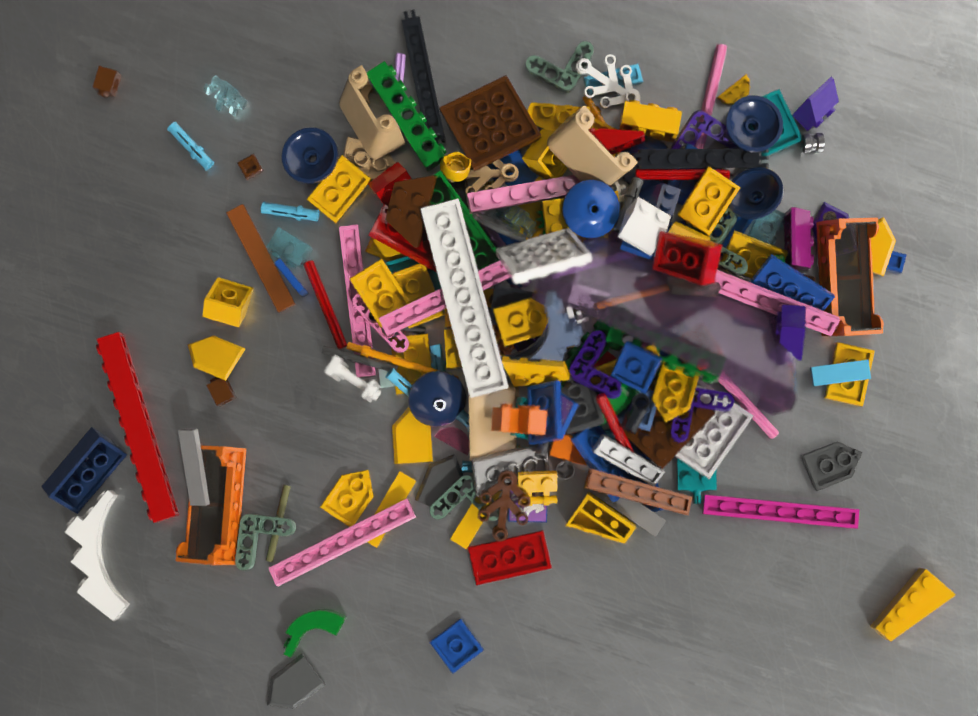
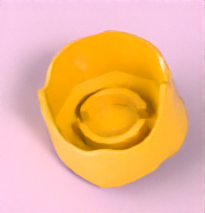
M460 152L450 153L444 156L440 162V170L447 179L459 182L466 179L469 175L471 159Z

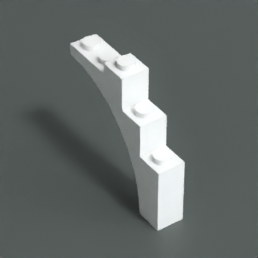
M107 490L99 495L97 498L99 502L95 507L92 506L85 513L86 518L77 516L68 522V528L65 533L83 546L73 553L72 556L74 558L71 561L72 564L89 576L88 578H83L78 586L80 588L77 593L112 621L119 619L130 603L117 591L111 582L102 556L104 522L110 507L118 496L113 490Z

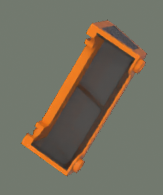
M878 218L834 219L816 222L819 285L835 294V298L824 311L840 318V322L832 336L883 333V320L878 314L874 313L871 238L875 237L879 231Z
M201 445L210 504L207 506H190L189 501L186 539L176 549V561L207 565H236L235 558L241 520L246 449Z

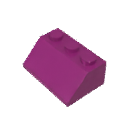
M791 207L784 214V250L788 251L785 263L797 271H807L814 264V255L811 254V247H813L814 237L811 235L813 216H810V211Z

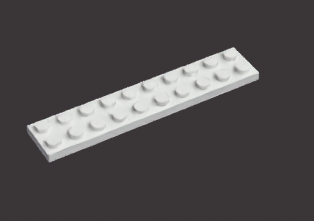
M459 199L421 208L470 398L509 388Z

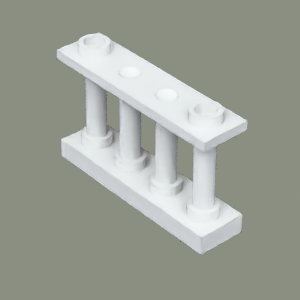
M335 355L326 368L325 373L338 382L341 379H346L364 391L361 395L370 403L372 400L376 401L382 393L380 391L381 386L373 379L367 384L348 370L349 365Z

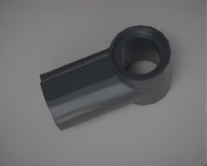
M640 393L633 397L632 403L620 425L621 428L636 434L645 414L650 408V400L647 395ZM644 400L647 404L644 408H638L635 405L636 402Z

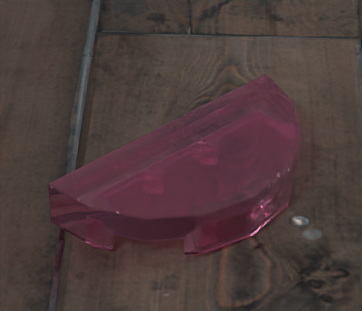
M455 427L444 428L434 436L468 456L470 441L461 429Z

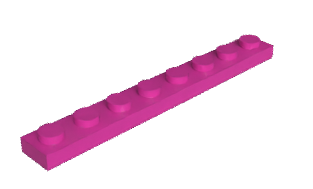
M704 495L702 514L858 529L860 509Z

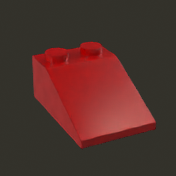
M591 128L588 130L611 155L645 142L643 131L602 128L597 130Z
M660 231L653 270L699 285L715 283L722 245L704 239Z

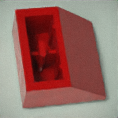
M396 162L369 182L368 185L381 204L389 206L394 183L412 178L407 170L399 162Z

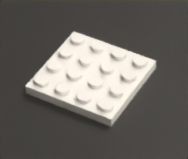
M570 228L495 248L497 257L515 283H524L534 277H545L548 273L555 271L563 272L569 267L584 266L587 262L592 261L591 253Z
M698 379L697 388L714 390ZM703 394L700 396V400L708 404L711 401V397L708 394ZM715 396L713 405H716V402H722L724 407L727 404H731V402L727 401L728 398H724L723 401L717 400L718 396ZM735 403L732 409L727 412L713 410L715 415L675 457L710 479L753 418L752 414Z

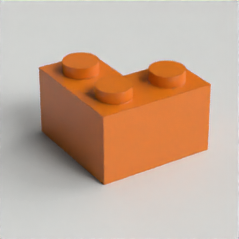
M501 404L500 407H493L491 431L545 435L547 411L539 410L540 406L518 405V409L512 408V404Z
M566 432L562 440L553 441L548 456L587 466V463L572 442L571 434Z

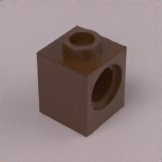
M99 66L93 88L98 92L99 96L105 98L109 96L115 97L122 76L117 70Z
M214 377L210 380L211 383L206 385L214 402L219 407L237 398L228 379L225 381Z

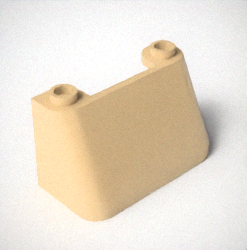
M361 65L350 72L339 99V105L370 158L379 159L403 146L405 141L398 124L392 116L382 115L375 118L369 108V94L374 92L368 80L365 69Z
M584 105L569 116L549 136L547 144L549 149L580 182L598 180L611 186L638 162L627 152H622L614 158L588 131L594 123V117Z
M508 383L509 388L473 398H470L469 394L470 461L474 458L520 448V445H517L516 436H512L511 433L491 431L493 407H500L501 404H512V408H515V398L519 397V387H514L512 383Z

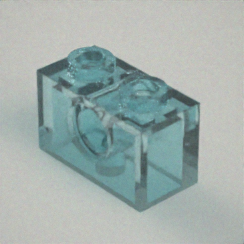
M775 209L769 215L755 219L748 236L774 245L777 237H775L777 230L781 231L785 224V220H783L785 213ZM763 224H768L771 227V232H765L762 228Z
M278 227L267 245L268 249L271 250L269 252L271 255L278 259L283 257L287 260L285 263L294 269L296 267L302 269L313 251L311 246ZM287 246H294V250L291 254L285 253V248Z

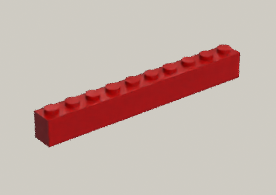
M116 332L98 338L96 349L98 354L102 355L104 361L102 368L104 373L108 374V388L111 392L113 391L115 397L113 404L120 413L118 418L119 424L125 430L124 440L126 445L130 446L132 452L130 459L132 464L136 465V479L142 485L141 495L144 502L147 501L148 518L153 523H158L179 516L124 334Z

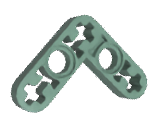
M588 41L581 42L564 70L536 55L530 56L527 59L526 70L559 90L570 92L581 77V74L571 69V64L581 59L582 49L585 47L589 48V53H585L583 58L590 61L594 47ZM535 61H537L538 67H534V69H532L530 62L534 63ZM581 63V67L585 69L587 64ZM545 65L542 74H540V68H542V66ZM552 69L555 71L556 76L554 78H547L545 72ZM559 74H561V79L564 81L570 79L571 85H567V87L563 86L564 82L560 79L557 83L556 81L559 77Z
M730 208L726 209L714 230H722V234L715 238L711 233L709 236L711 237V242L722 244L735 225L737 217ZM729 215L731 216V219H730V220H729V219H726V220H725V219L723 218L724 216H727V217H728ZM722 247L721 254H727V259L723 262L719 261L718 266L737 276L745 274L748 270L746 260L740 255ZM733 260V262L738 265L741 263L742 268L738 267L736 269V267L734 266V264L731 263V261Z
M465 475L457 480L432 504L430 515L434 519L444 518L465 497L478 509L486 505L485 503L478 504L474 500V478ZM463 479H470L472 487L470 489L466 487L462 490L465 494L461 496L460 492L454 487L458 485L460 488L463 485ZM456 492L458 495L457 502L450 503L447 500L448 493ZM443 498L451 508L449 510L447 507L442 509V516L439 514L434 515V507H440L443 504L440 500ZM500 507L498 508V511H497L498 516H497V517H495V516H491V517H490V516H489V520H491V521H496V520H498Z
M256 514L244 515L240 520L235 558L236 567L240 570H250L253 568L259 533L290 536L296 530L295 522L289 518ZM251 519L254 524L249 526L246 522ZM267 519L272 522V528L269 531L264 528V522ZM286 523L290 526L289 530L277 528L278 525H286ZM245 531H253V534H251V533H246V534H245ZM247 536L252 540V544L248 548L243 544ZM246 558V560H249V563H242V559Z

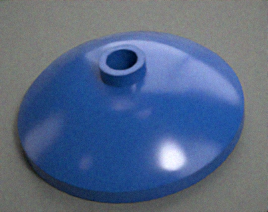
M585 180L575 184L567 192L563 200L562 213L566 225L572 232L585 238H597L607 234L615 226L619 218L620 205L616 193L610 186L598 180ZM594 205L597 207V211L595 213L591 211V208Z

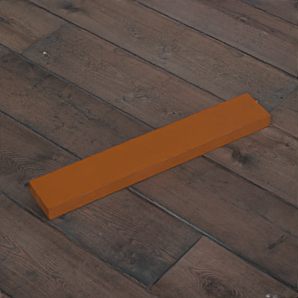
M244 204L226 212L278 313L296 305Z
M588 468L584 488L687 516H689L693 498L692 496Z

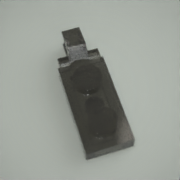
M669 275L666 279L671 294L717 297L721 289L718 282L699 285Z

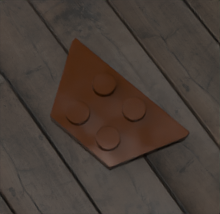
M437 175L394 183L385 220L415 248H418L425 225L421 208L430 206Z

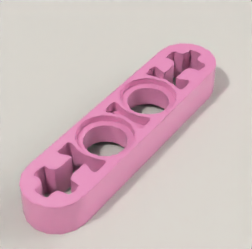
M356 294L353 297L352 304L357 312L395 352H405L409 346L407 337L401 331H398L399 335L396 338L399 341H405V348H396L397 342L394 339L392 342L388 340L395 333L389 336L384 335L378 323L369 319V309L364 314L362 311L365 308L362 305H356L358 303L357 298L362 299L359 294Z

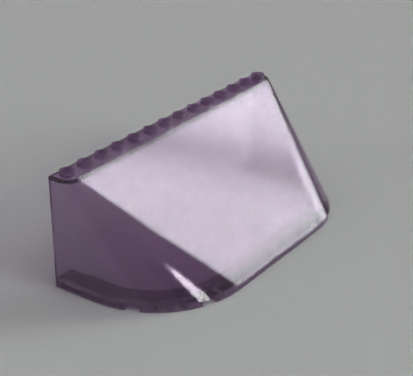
M614 230L597 238H585L577 235V238L591 253L592 261L587 262L584 266L569 267L563 272L555 271L548 273L547 276L538 279L534 287L532 299L545 306L547 292L555 291L558 299L562 300V303L760 396L756 405L759 410L772 416L792 411L797 399V359L780 344V335H776L777 315L687 280L653 270L654 261L620 249L623 240L618 237L619 233Z

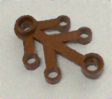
M510 470L501 472L498 476V482L488 490H483L480 493L481 502L487 504L491 502L492 496L502 489V495L487 507L478 510V519L484 522L489 519V515L500 507L498 524L492 530L493 538L497 541H504L508 537V529L505 526L508 508L516 516L519 525H525L528 522V515L522 512L509 496L511 490L519 498V504L522 507L530 505V496L519 488L517 476ZM506 478L511 479V482L506 483L504 482V480ZM489 495V498L484 499L482 498V496ZM524 498L528 499L526 503L521 502V500ZM481 513L487 514L485 517L480 516ZM524 516L525 520L521 521L519 517ZM499 532L504 533L503 536H497Z

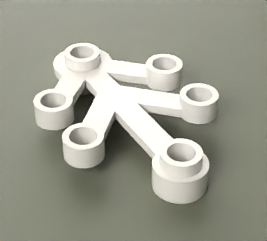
M612 54L604 58L609 78L593 68L591 62L586 58L580 59L575 65V69L579 74H589L604 84V86L586 87L583 92L586 98H592L594 95L613 91L620 95L614 98H601L599 105L603 109H607L612 105L625 104V101L629 102V94L634 96V100L640 101L639 92L632 87L630 78L632 69L629 65H623L619 70L620 75L623 77L625 89L618 84L614 65L616 57ZM608 57L613 59L612 64L607 62ZM581 63H586L587 69H583ZM623 68L628 69V74L623 73ZM587 89H591L593 91V94L591 96L587 94ZM604 99L608 101V106L602 104Z

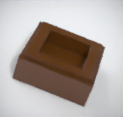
M254 154L237 162L246 180L263 172Z

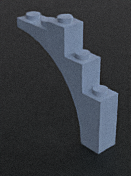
M555 291L547 292L545 309L549 318V325L545 332L527 348L505 355L509 356L510 360H520L521 357L528 358V361L539 362L541 359L563 361L566 347L580 344V337L583 336L582 326L578 325L575 317L569 318L568 313L564 312L562 300L558 299ZM504 368L507 383H511V380Z

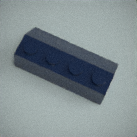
M91 427L41 487L49 498L78 514L123 461L127 453L104 434Z

